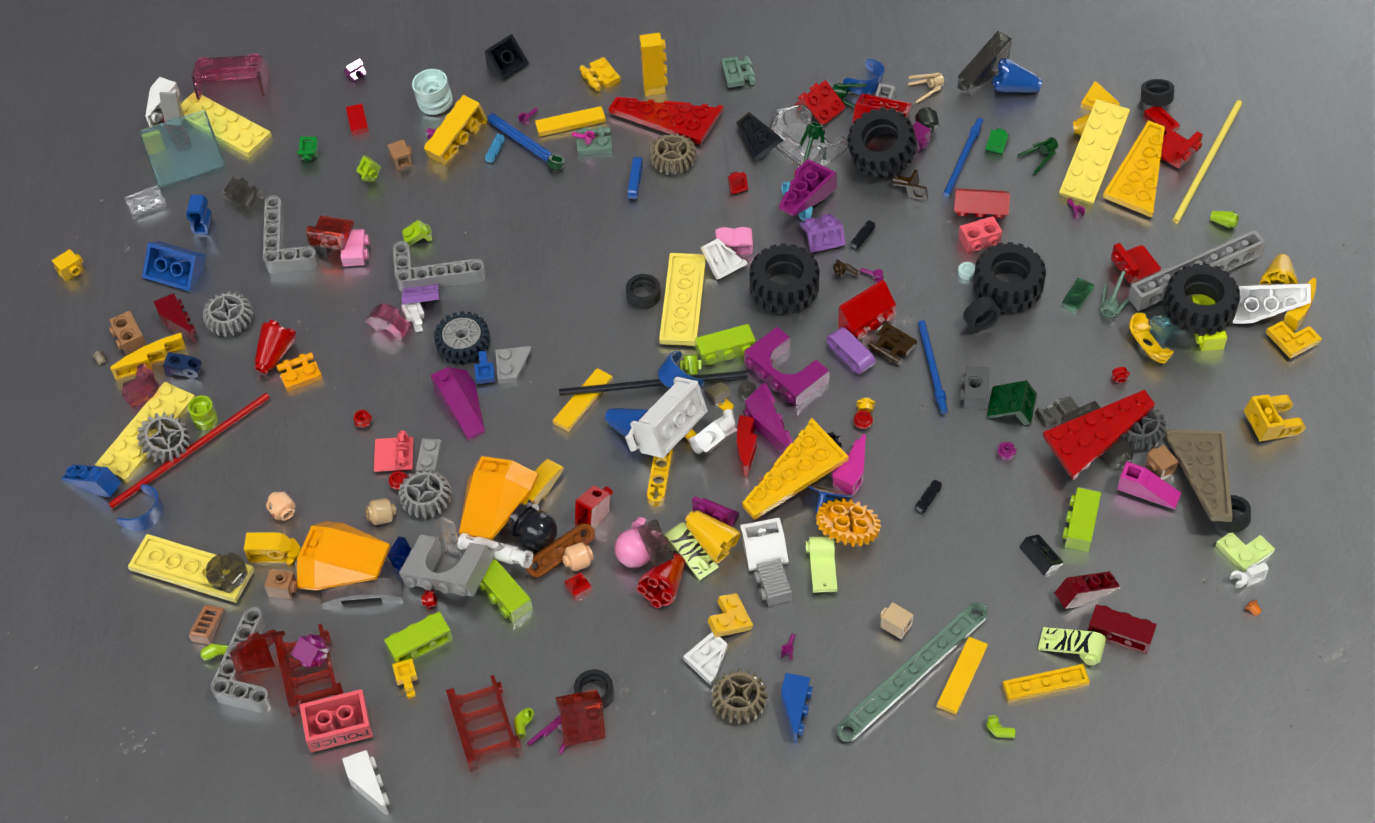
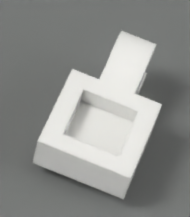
M420 302L402 304L401 310L406 322L412 321L415 332H422L421 325H423L424 311Z
M1265 562L1259 565L1253 564L1247 568L1245 573L1233 571L1230 579L1238 578L1240 580L1236 582V588H1241L1245 584L1249 586L1264 580L1269 568Z

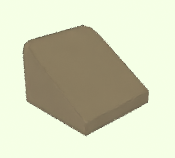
M719 382L706 389L705 393L714 404H717L731 396V389L722 382Z

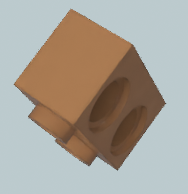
M130 310L109 319L112 327H109L113 338H118L115 342L119 350H124L126 356L146 346L144 337Z

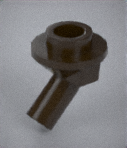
M839 259L833 264L835 275L838 274L839 277H842L845 271L855 277L859 273V270L850 264L843 263Z

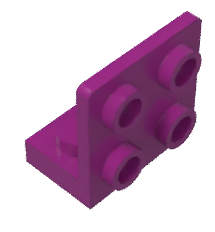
M696 496L692 499L693 512L699 510L731 527L734 526L739 518V512L705 498L700 499Z

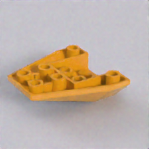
M481 456L474 465L467 480L459 534L467 533L475 538L479 536L493 540L508 522L513 511L531 494L539 474L512 460Z
M324 521L312 525L297 557L298 589L317 591L376 580L390 549V544L341 522Z

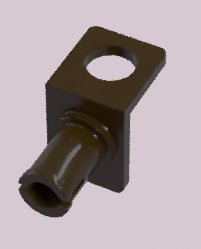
M915 169L910 178L895 175L893 186L907 188L908 198L928 200L927 187L918 185V170ZM915 190H920L923 195L916 194Z

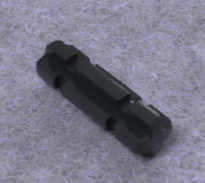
M868 220L864 224L865 226L855 235L856 237L851 240L850 246L852 248L859 249L862 245L861 243H864L871 234L870 232L875 229V223L871 220Z
M933 480L930 483V487L923 493L920 498L921 500L916 503V511L924 513L927 510V506L931 504L937 495L936 493L942 488L940 481Z

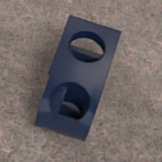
M172 352L167 353L163 364L165 376L173 377V375H179L192 379L198 377L202 362L198 358Z

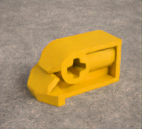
M246 532L244 552L249 563H286L287 567H292L295 564L301 547L294 538L289 539L285 534L277 532Z

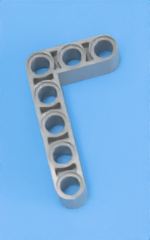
M272 195L267 197L264 207L263 259L267 271L276 274L307 271L317 268L319 262L313 247L305 246L283 249V206L278 196Z
M399 241L393 246L395 277L398 289L401 292L403 288L439 284V288L480 283L486 279L484 262L480 259L413 267L409 244L405 241Z
M249 607L243 613L210 687L215 699L219 703L264 713L272 706L267 690L261 686L240 682L266 624L261 610L257 607Z

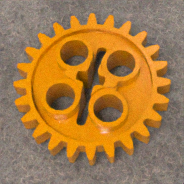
M835 498L834 502L828 500L827 504L823 503L822 507L819 506L816 515V525H819V530H824L823 535L829 534V539L835 538L836 543L843 541L845 546L847 543H850L853 547L855 543L862 546L863 542L869 545L870 541L874 542L875 538H878L881 520L877 519V514H873V509L867 510V505L860 506V502L855 504L852 499L846 502L844 498H842V502Z

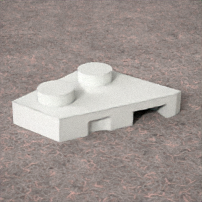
M715 239L700 247L716 280L748 264L746 260L738 257L735 254L736 252L731 248H727L719 239Z
M711 632L683 656V660L709 685H713L728 649V644L721 637H715L713 632Z

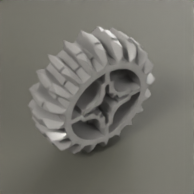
M230 291L228 294H224L222 292L220 296L215 295V299H209V303L205 304L203 320L208 330L213 334L217 333L218 336L224 334L226 337L228 334H232L234 336L236 332L241 333V329H247V324H251L253 308L248 298H245L243 294L239 295L237 292L232 294Z
M164 412L162 417L156 413L154 418L149 416L147 421H143L142 427L138 429L140 434H137L138 446L142 447V454L147 453L148 459L153 456L154 462H157L159 458L162 463H165V459L172 462L174 456L180 458V452H186L185 449L189 447L188 442L191 439L190 435H188L190 430L185 428V422L180 423V417L173 419V413L170 417H166ZM157 427V433L148 437L149 432ZM179 438V443L173 448H170L171 442H174L175 439Z
M424 468L421 473L416 470L415 475L409 473V479L404 478L403 484H400L399 487L400 505H402L405 512L408 511L410 516L415 514L417 519L421 515L425 519L427 515H431L434 518V513L441 514V509H446L447 503H450L452 495L450 483L445 476H442L440 472L435 473L433 469L427 472Z

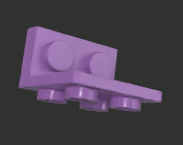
M824 214L821 218H807L800 222V227L807 234L809 251L811 253L846 245L843 224L834 215Z

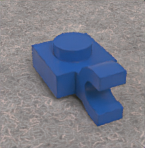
M480 351V364H474L476 384L495 382L493 362L488 363L486 351Z

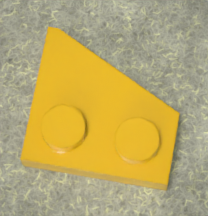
M1094 81L1082 100L1080 107L1092 111L1096 99L1111 104L1117 103L1118 106H1120V103L1099 83Z

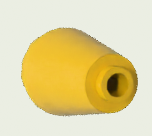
M699 510L691 511L685 518V521H687L685 526L711 560L717 564L730 553V548L736 546L742 535L737 529Z

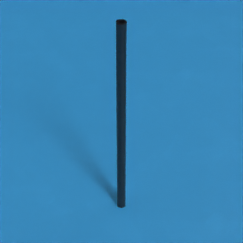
M748 371L694 375L692 377L703 379L704 382L748 378ZM660 379L562 388L559 389V396L665 385Z

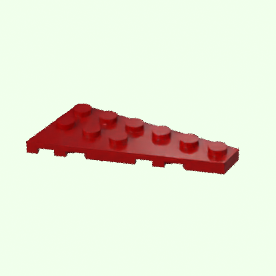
M1142 390L1044 431L1043 438L1072 480H1074L1083 469L1085 470L1090 466L1092 461L1099 458L1116 443L1120 436L1124 433L1126 434L1137 421L1139 422L1153 410L1155 403L1146 390Z

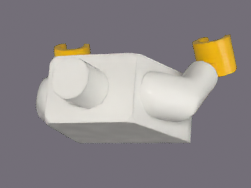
M725 398L723 404L721 402L718 404V407L724 411V416L712 422L700 433L697 434L691 429L684 436L696 453L711 452L737 431L732 411L734 405Z

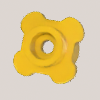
M861 398L856 401L858 411L873 412L875 401L871 398Z

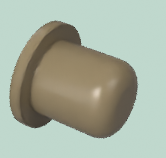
M98 351L92 356L98 365L106 362L103 355L104 351Z

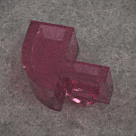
M385 303L374 307L365 320L378 332L386 329L399 340L405 336L412 325L399 315V309Z
M144 363L137 366L136 378L124 383L122 387V397L132 408L147 402L159 389V384L155 380L153 371L148 369Z

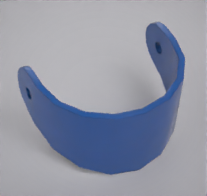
M867 59L865 61L866 68L877 77L870 80L845 78L843 84H867L866 87L848 89L860 95L862 93L872 94L877 91L879 83L882 82L885 71L884 66L876 60Z
M672 351L658 369L660 381L668 388H671L674 385L673 380L676 377L698 381L701 389L704 386V380L692 377L682 371L675 364L681 359L682 353L680 351Z
M145 484L141 485V489L146 494L156 498L153 507L147 513L133 519L117 518V523L133 531L147 530L154 526L163 514V504L155 488Z

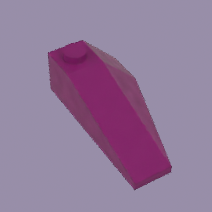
M807 159L797 168L795 177L790 182L789 190L785 193L779 205V210L795 216L826 199L837 188L836 172Z
M446 367L432 374L431 380L434 390L467 440L469 441L485 433L476 385L468 371Z
M765 382L745 400L743 415L755 418V429L783 453L793 443L789 431H784L783 417L781 413L777 414L774 405L776 401Z

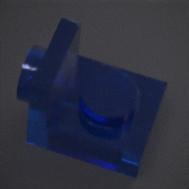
M398 536L387 554L391 565L398 570H401L411 551L406 538Z

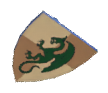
M808 486V488L820 493L815 512L818 511L819 506L822 507L823 503L827 504L828 500L834 502L835 497L827 495L853 496L852 494L825 487Z

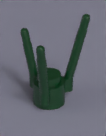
M838 83L834 84L833 90L845 105L855 108L854 104L843 98H847L848 92L854 93L848 88L866 87L867 84Z
M810 122L800 141L799 149H801L807 136L809 138L803 163L809 157L813 139L818 140L819 137L821 139V159H825L824 135L826 130L823 129V125L820 123Z
M1054 137L1037 142L1032 145V148L1017 154V157H1021L1038 149L1043 154H1049L1036 168L1033 175H1036L1049 159L1056 155L1055 150L1058 149V142Z

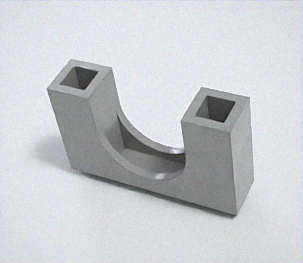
M420 535L399 572L404 583L409 587L416 586L426 590L433 589L443 593L450 592L459 596L467 595L473 597L494 558L487 545L469 543L461 560L455 567L446 572L436 573L434 568L444 551V547L437 537Z

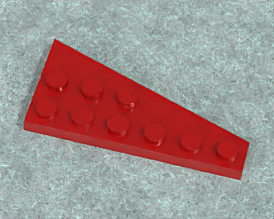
M616 97L608 109L611 114L668 134L676 135L678 133L680 136L685 134V137L690 138L691 142L701 145L724 111V105L708 107V104L695 106L687 102L664 101L663 103H658L651 99H648V102L638 101L637 98Z

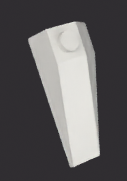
M1311 284L1238 285L1240 289V302L1233 324L1255 323L1311 303Z

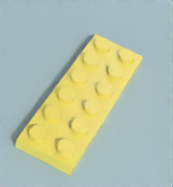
M196 91L181 103L185 116L184 123L249 158L272 137L269 130Z
M1096 99L1060 188L1059 195L1094 205L1130 114V109Z
M670 253L659 338L660 344L695 346V338L698 337L706 266L704 254Z
M164 381L97 461L95 466L108 467L119 480L128 483L148 459L147 453L142 454V447L138 446L137 434H140L138 429L142 427V422L147 421L149 416L154 418L156 413L162 417L164 412L166 417H170L173 413V419L182 418L188 411V403L195 395ZM157 427L149 432L148 437L157 433Z
M146 534L128 565L130 571L237 603L254 572V568L251 565Z

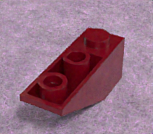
M173 293L153 301L164 326L176 333H181L184 338L196 343L194 335L197 332L194 325H189L188 323L191 320L187 311H182L185 307L181 299L177 300Z
M1107 571L1066 577L1054 594L1064 609L1080 607L1118 590L1120 585L1111 572Z

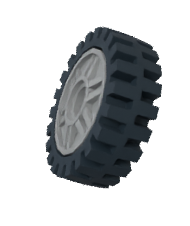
M460 311V315H457L455 312L452 313L453 317L447 315L446 321L442 319L434 331L435 345L439 355L445 361L449 360L452 364L456 361L457 365H461L462 361H464L465 365L469 364L468 360H471L472 363L476 362V357L479 359V352L486 351L487 353V349L490 347V333L486 321L484 322V319L475 313L472 316L471 312H467L466 315L464 311Z

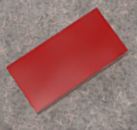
M363 104L347 106L346 111L352 136L369 132Z
M1151 107L1144 111L1143 116L1147 120L1165 127L1164 135L1171 130L1176 132L1180 129V124L1162 107Z

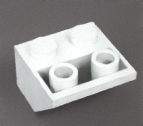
M780 518L740 525L741 541L749 571L756 570V564L779 558L782 565L789 564Z

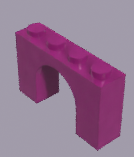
M776 327L744 351V363L747 368L755 371L761 380H765L770 384L774 391H778L788 403H792L797 407L829 382V370L819 361L815 360L802 371L795 374H784L777 371L772 366V363L790 349V337Z

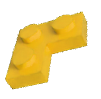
M1283 321L1267 328L1266 334L1290 359L1318 345L1322 340L1310 326L1294 333Z
M738 594L719 596L717 602L723 613L709 616L707 620L714 636L720 637L750 631L753 624Z

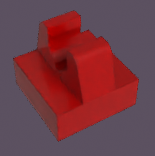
M736 171L727 176L729 190L732 195L749 190L745 172L738 173Z
M582 572L564 581L565 587L575 600L592 591L591 584Z

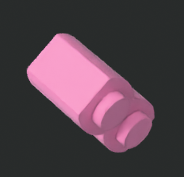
M723 227L716 229V239L722 241L727 248H731L736 252V255L753 254L751 228L739 227L732 229Z
M365 229L343 230L341 246L343 266L365 265V261L369 259L366 246L370 244L369 235L365 233Z

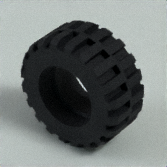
M880 107V110L871 109V112H865L861 115L860 119L857 118L854 121V126L852 125L849 129L850 134L847 136L852 160L860 171H864L866 175L870 176L873 174L877 178L880 175H883L884 178L889 177L893 173L896 175L899 173V170H905L908 167L907 163L910 164L914 159L913 156L916 155L917 139L913 125H911V121L908 117H905L904 113L901 111L896 112V109L889 108V110H886V107ZM880 134H892L898 137L896 143L885 151L877 152L867 148L869 142Z
M1008 242L1007 244L998 243L995 247L993 245L987 248V251H983L976 261L973 287L977 297L992 298L1003 313H1006V311L1016 313L1017 310H1027V307L1030 308L1039 301L1043 293L1046 277L1044 261L1040 259L1041 257L1037 252L1033 253V249L1030 247L1026 248L1020 243L1018 245L1013 244V242ZM1010 272L1021 276L1024 280L1008 283L1001 281L995 275Z
M781 243L779 246L775 244L771 245L769 249H763L761 254L758 253L754 257L749 270L750 292L753 295V299L759 302L762 308L766 307L770 312L777 311L778 314H783V312L791 314L796 310L798 312L803 310L804 306L808 307L816 299L817 292H819L820 269L817 260L810 252H806V249L798 248L794 244L790 246L786 245V243ZM787 273L799 279L793 283L780 284L772 281L770 278L777 274Z
M1199 263L1193 264V266L1187 265L1182 270H1177L1169 279L1163 302L1167 318H1170V322L1174 326L1177 325L1179 330L1188 331V334L1191 335L1195 333L1198 336H1205V334H1209V336L1214 335L1216 331L1220 333L1229 327L1238 309L1240 289L1236 285L1235 279L1229 277L1230 274L1228 272L1221 271V268L1217 266L1211 267L1210 264L1200 265ZM1192 294L1206 295L1212 298L1216 304L1200 305L1191 301L1187 296Z

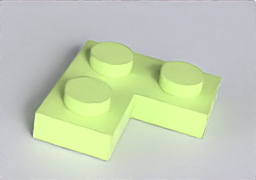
M1233 532L1218 540L1215 545L1243 573L1246 572L1249 566L1259 564L1273 554L1275 550L1261 535L1245 545Z

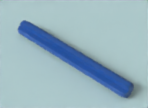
M491 113L488 115L489 123L546 162L548 161V157L552 155L550 151L496 114Z

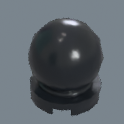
M530 499L526 505L521 503L513 511L509 518L512 522L510 526H506L508 533L515 537L520 536V540L532 549L545 548L554 542L557 536L556 520L551 514L539 510V506Z

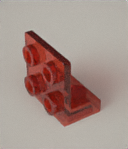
M319 216L316 226H308L306 229L309 245L344 250L353 229L354 221Z
M270 630L264 634L256 632L247 636L248 639L246 641L238 643L236 648L229 653L237 675L273 669L275 664L269 647L286 635L285 632H276V630Z
M597 689L555 697L556 705L561 715L563 743L565 746L604 739L606 737L603 703Z

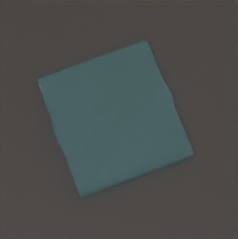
M206 110L174 118L138 131L159 187L191 179L226 166Z

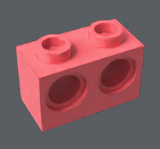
M994 216L960 226L959 239L967 253L1001 243L1002 230Z

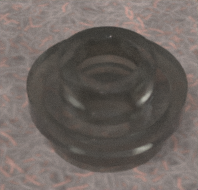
M745 381L739 385L738 392L742 398L747 399L757 389V386L751 381Z

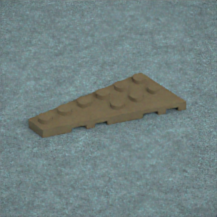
M1166 430L1164 436L1211 521L1232 522L1225 431Z

